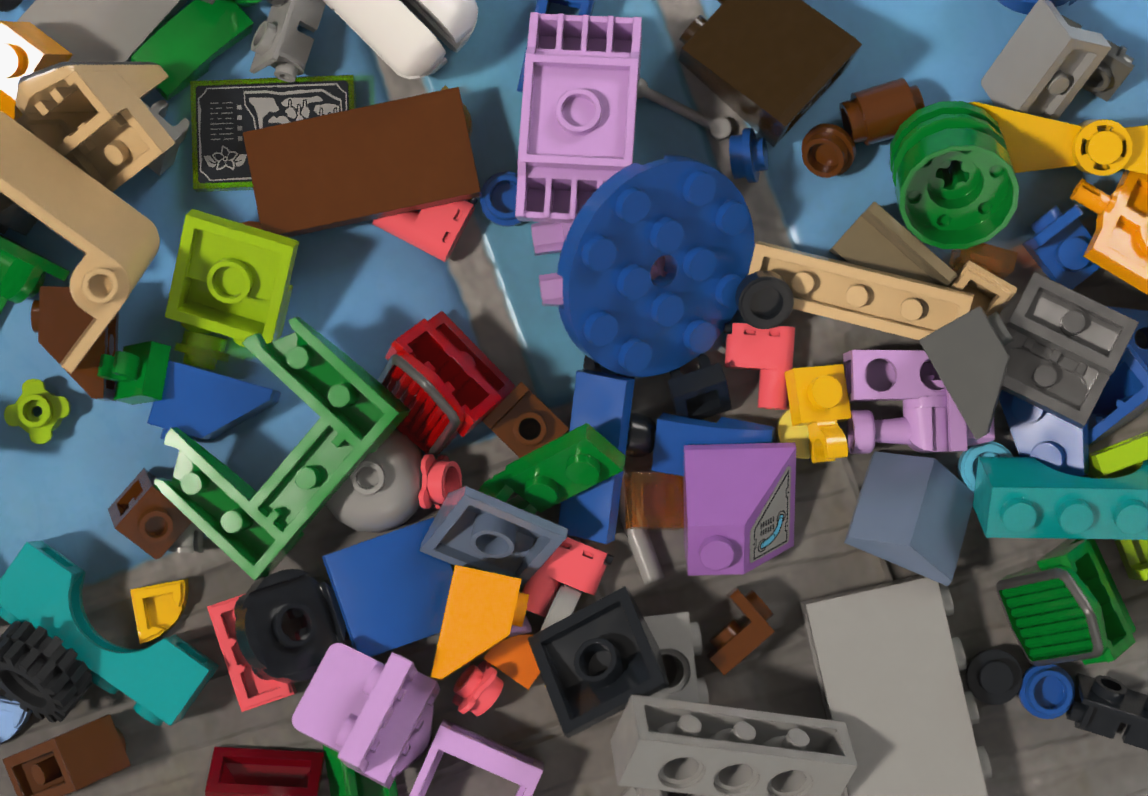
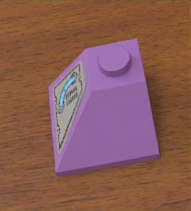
M795 442L684 445V550L688 576L745 574L794 546Z

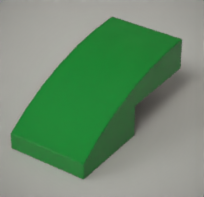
M194 0L150 37L131 56V62H154L164 69L169 77L155 89L168 101L207 73L212 60L252 32L254 22L234 0H215L213 5L201 0Z

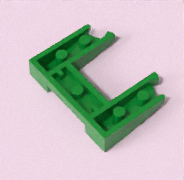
M300 317L288 320L291 329L295 331L292 334L266 344L261 333H257L247 337L242 343L245 348L320 416V419L258 491L253 489L229 467L178 427L171 428L164 440V445L179 449L172 480L161 477L156 478L153 485L254 581L272 573L303 537L304 533L302 531L366 456L374 453L411 411L379 381Z

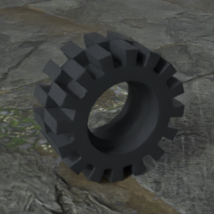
M14 621L0 636V689L6 691L4 696L10 701L13 699L20 703L19 708L26 712L31 709L35 717L42 720L46 717L49 722L54 723L57 720L61 722L91 687L92 674L86 672L88 667L84 661L75 659L78 654L72 648L66 649L61 645L63 640L56 635L54 638L49 637L46 629L40 626L35 629L30 622L24 621L21 623L20 621Z

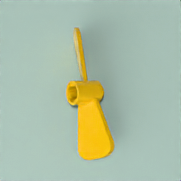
M969 102V104L983 108L998 122L1015 173L1074 166L1081 172L1098 176L1111 175L1121 169L1148 175V125L1124 128L1115 121L1105 119H1091L1074 125L983 103Z

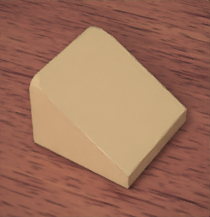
M970 260L956 271L958 276L947 286L973 293L974 297L970 311L981 306L987 316L996 311L1000 314L1017 291V287Z

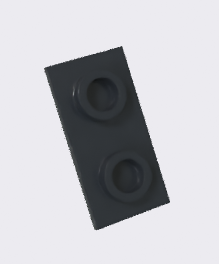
M1077 673L1075 678L1081 700L1074 698L1071 707L1066 712V719L1074 721L1075 728L1110 739L1114 738L1120 722L1128 724L1122 736L1123 743L1148 750V695L1127 689L1121 682L1108 676L1099 675L1092 678Z

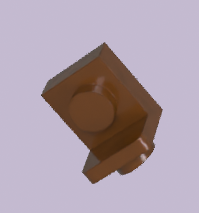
M144 468L113 502L108 511L114 528L154 559H160L192 521L153 486L157 477Z
M734 588L727 594L748 620L741 626L735 620H732L709 640L714 649L707 656L724 676L775 632L766 622L774 615L773 612L753 590H750L744 596L739 589Z

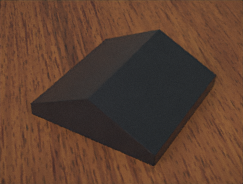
M626 586L527 638L560 726L567 738L624 710L631 695L649 697L669 686L659 646Z

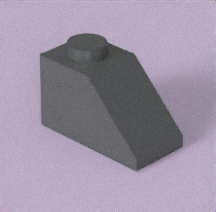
M981 306L919 340L976 440L990 432L1011 357L1005 346L1014 341L999 313L996 311L987 316Z

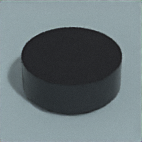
M766 270L757 271L745 277L739 284L735 296L736 306L746 323L758 329H771L782 324L791 314L794 304L793 293L783 277L775 272Z

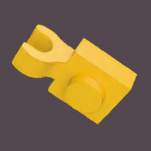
M844 364L793 368L784 372L792 427L808 426L809 452L812 463L835 461V458L848 457L847 439L837 423L852 418Z

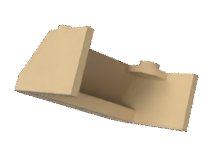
M0 111V192L86 254L74 269L69 287L74 302L82 310L94 317V319L60 362L61 367L72 373L124 304L155 258L160 245L159 233L155 225L147 217L7 114Z

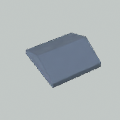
M875 451L871 456L844 543L949 586L953 580L972 510L974 492L935 458Z
M465 486L448 493L421 542L420 552L454 566L459 565L522 579L520 591L567 538L568 529Z

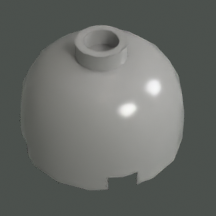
M395 429L374 453L366 456L325 506L340 523L358 532L382 533L402 526L420 507L418 495L422 485V472L420 469L421 460L424 456L422 450L407 435Z

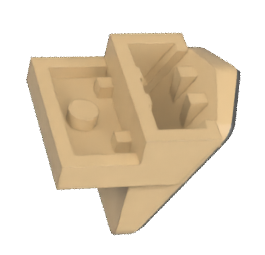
M60 62L22 76L18 81L16 106L23 116L16 122L111 192H114L175 144V141L141 100L169 77L164 69L154 62Z

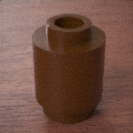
M904 78L852 93L851 100L841 102L839 105L844 130L850 134L855 144L864 142L866 146L894 138L899 126L914 112L925 107L919 88L916 85L909 87Z

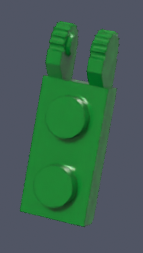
M585 423L506 465L504 471L494 475L492 479L489 478L486 482L484 481V484L480 486L478 491L505 503L507 501L508 504L535 515L537 511L543 512L624 471L626 456L592 426ZM514 491L518 494L515 498L512 497L511 500H508Z

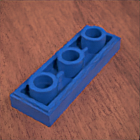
M589 369L576 371L569 432L587 423L626 455L635 379ZM623 471L561 502L558 525L568 529L567 535L603 544L615 541Z

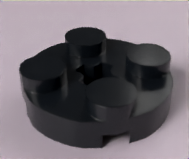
M286 569L267 575L252 584L247 593L241 596L235 604L234 614L236 617L235 631L237 642L244 658L251 665L254 674L260 679L276 680L282 683H297L312 679L328 648L334 643L344 642L346 625L334 590L327 583H319L313 577L307 576L308 572L300 569ZM286 611L290 619L299 618L301 622V629L295 631L296 641L290 640V637L282 631L281 623Z

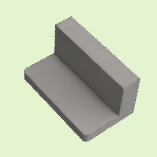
M1038 0L981 80V85L996 107L1057 121L1112 47L1101 33L1069 26L1051 1Z

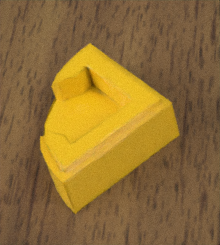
M188 578L130 590L140 644L159 638L178 622L188 600Z

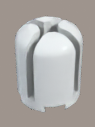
M323 0L397 75L406 79H418L436 73L447 63V59L444 57L446 50L433 33L449 49L457 53L469 40L478 17V6L475 0Z

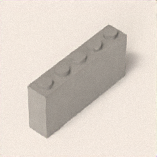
M915 575L800 601L826 720L846 722L858 765L845 787L843 795L988 796L985 780L992 778V770L985 747L983 745L976 746L972 725L979 724V714L972 692H964L959 671L967 668L966 657L959 637L951 638L947 616L954 614V607L948 586L939 584L922 575Z

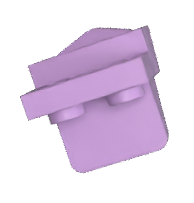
M334 643L328 648L292 716V724L300 733L338 752L337 757L348 768L390 789L395 777L405 771L428 750L432 734L434 701L441 689L436 680L418 672L412 661L394 652L391 653L385 665L343 643Z

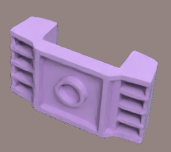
M530 12L518 149L515 217L518 221L572 224L586 201L606 180L623 168L633 164L637 90L641 67L642 17L629 18Z

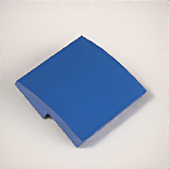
M434 517L322 556L355 650L372 657L440 633L453 570L450 563L420 552L421 542L429 530Z

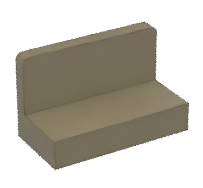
M873 202L829 250L843 262L945 287L951 284L958 276L955 271L876 202Z

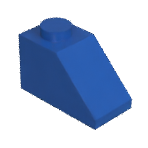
M169 360L162 400L153 402L147 424L163 428L160 438L164 440L167 432L174 427H178L193 440H195V437L212 440L277 404L281 392Z

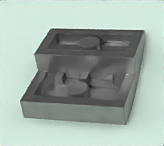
M1034 272L1006 326L1014 341L1005 346L1011 357L1001 390L1082 429L1091 415L1109 377L1119 363L1139 322Z

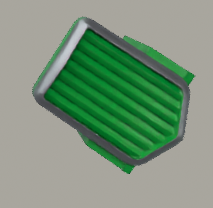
M1067 539L1036 561L1038 565L1007 575L996 584V591L1009 626L1028 661L1035 666L1082 660L1084 665L1100 662L1108 663L1115 661L1136 642L1133 633L1136 631L1135 625L1095 539Z

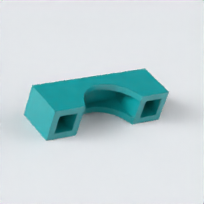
M978 457L973 508L986 538L1148 540V459L1143 461L1142 466L1136 472L1126 476L1086 478L1054 470L1033 457Z
M43 541L26 542L0 579V617L9 624H13L14 621H20L21 623L24 621L30 622L35 629L39 626L46 629L49 637L54 638L55 635L63 640L61 645L66 649L72 648L78 654L75 659L84 661L91 670L90 673L93 678L91 681L112 694H116L120 690L136 702L133 709L150 723L161 726L165 722L172 726L181 721L219 665L177 635L163 638L154 645L142 649L124 648L104 639L90 624L84 610L82 590L86 571Z

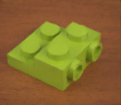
M190 210L185 216L165 317L181 322L183 328L195 333L215 332L232 337L233 341L244 347L242 343L247 337L257 333H261L266 344L279 339L283 332L293 285H290L299 241L199 210Z

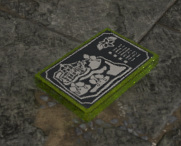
M354 75L296 77L295 82H285L278 78L190 81L193 189L196 192L254 190L243 132L355 109L356 79Z

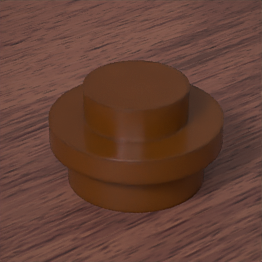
M825 123L814 126L808 131L802 141L803 162L810 172L819 177L829 178L843 174L851 167L856 157L854 140L847 131L834 124Z

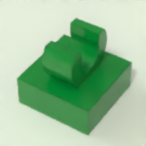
M147 341L123 346V351H115V357L101 354L97 376L117 381L114 400L132 405L161 401L171 346L155 341Z

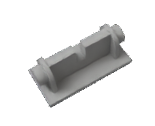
M267 0L272 6L267 21L261 23L252 39L251 50L256 53L249 72L255 74L270 65L275 68L274 75L278 79L285 82H295L296 77L304 73L314 42L313 38L298 31L297 27L300 25L311 32L318 30L326 5L323 0Z

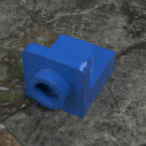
M1076 204L1062 213L1055 205L1029 225L1035 234L1022 245L1050 280L1072 290L1101 267L1083 257L1092 239L1090 233L1078 219L1083 214V211Z

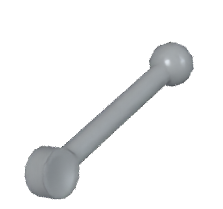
M643 78L638 80L637 99L645 97L709 129L711 137L715 140H724L731 133V124L726 118L720 117L713 120L649 88Z

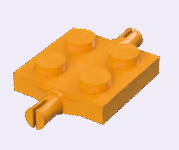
M1125 170L1115 191L1111 195L1106 194L1082 178L1072 191L1070 199L1097 213L1096 230L1083 257L1148 295V175Z

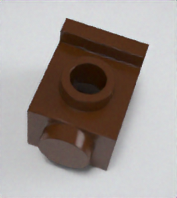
M522 382L482 421L519 458L569 431V428ZM526 419H535L541 426L539 436L533 440L524 439L520 435V424Z

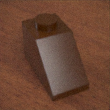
M40 286L39 300H34L31 308V325L34 333H38V342L59 364L94 319V317L82 310L74 302L70 293V287ZM119 310L74 371L70 373L66 370L93 399L116 401L114 400L117 381L98 377L97 374L101 354L115 357V351H118Z
M110 714L2 759L17 796H64L131 766L126 754L125 738L114 725Z

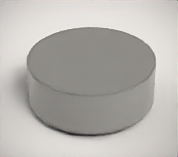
M566 584L564 587L561 586L540 631L574 614L583 592Z

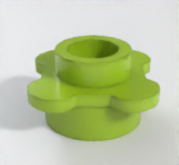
M29 379L23 383V393L16 403L6 407L4 419L8 425L13 427L19 426L28 432L33 443L45 444L52 439V431L57 429L62 423L63 418L70 414L71 405L67 398L47 391L43 381ZM36 406L42 409V414L38 417L33 414V409Z

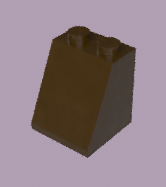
M717 0L721 6L708 20L699 15L680 36L679 40L685 45L681 48L679 61L757 133L764 137L768 143L775 147L847 69L862 44L851 34L802 0Z

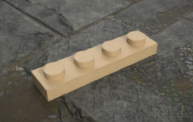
M757 241L755 244L748 273L750 275L757 271L766 270L775 272L783 277L793 293V309L915 340L924 338L970 312L974 297L973 293Z

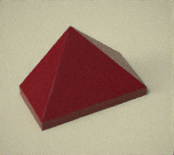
M214 747L205 796H319L325 760L324 752Z

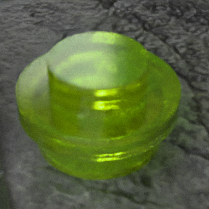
M184 330L181 343L176 342L174 347L175 351L185 353L183 364L209 370L216 369L217 360L229 362L230 354L225 353L228 339Z

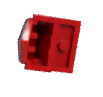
M440 311L428 321L424 318L392 342L385 356L388 363L377 380L411 410L396 429L407 435L426 454H433L434 456L442 452L458 434L462 437L467 435L516 388L505 374L443 311Z

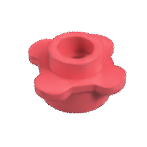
M425 454L420 465L422 485L418 495L419 504L423 509H430L432 504L435 505L436 509H440L449 492L462 488L461 469L457 462L450 461L446 455H440L438 459H435L433 454Z
M486 660L482 661L477 667L471 665L456 681L453 688L456 694L453 697L452 703L459 706L458 711L461 714L470 711L475 716H481L499 697L504 681L497 676V670L491 667V664Z

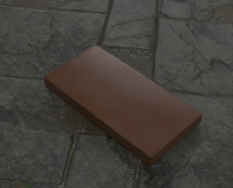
M459 87L243 132L261 229L281 236L293 237L482 196Z

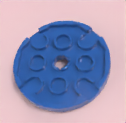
M664 155L662 160H656L644 165L635 162L623 168L606 180L590 196L577 214L567 233L557 274L563 277V305L558 306L560 317L570 339L579 350L598 364L617 374L629 377H650L673 371L689 363L700 354L707 352L713 346L715 340L724 331L725 323H730L738 309L735 301L736 291L741 281L748 276L755 248L754 229L749 208L734 183L720 171L700 161L684 156ZM665 256L663 270L667 274L665 277L658 275L652 279L650 273L654 262L658 258Z

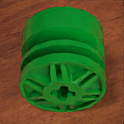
M963 101L937 102L917 110L899 126L890 144L889 165L896 187L895 193L899 211L910 232L923 243L941 249H968L989 241L1008 225L1018 206L1019 184L998 122L983 108Z

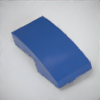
M662 413L657 419L651 471L684 476V445L773 443L775 427L721 417L717 423Z

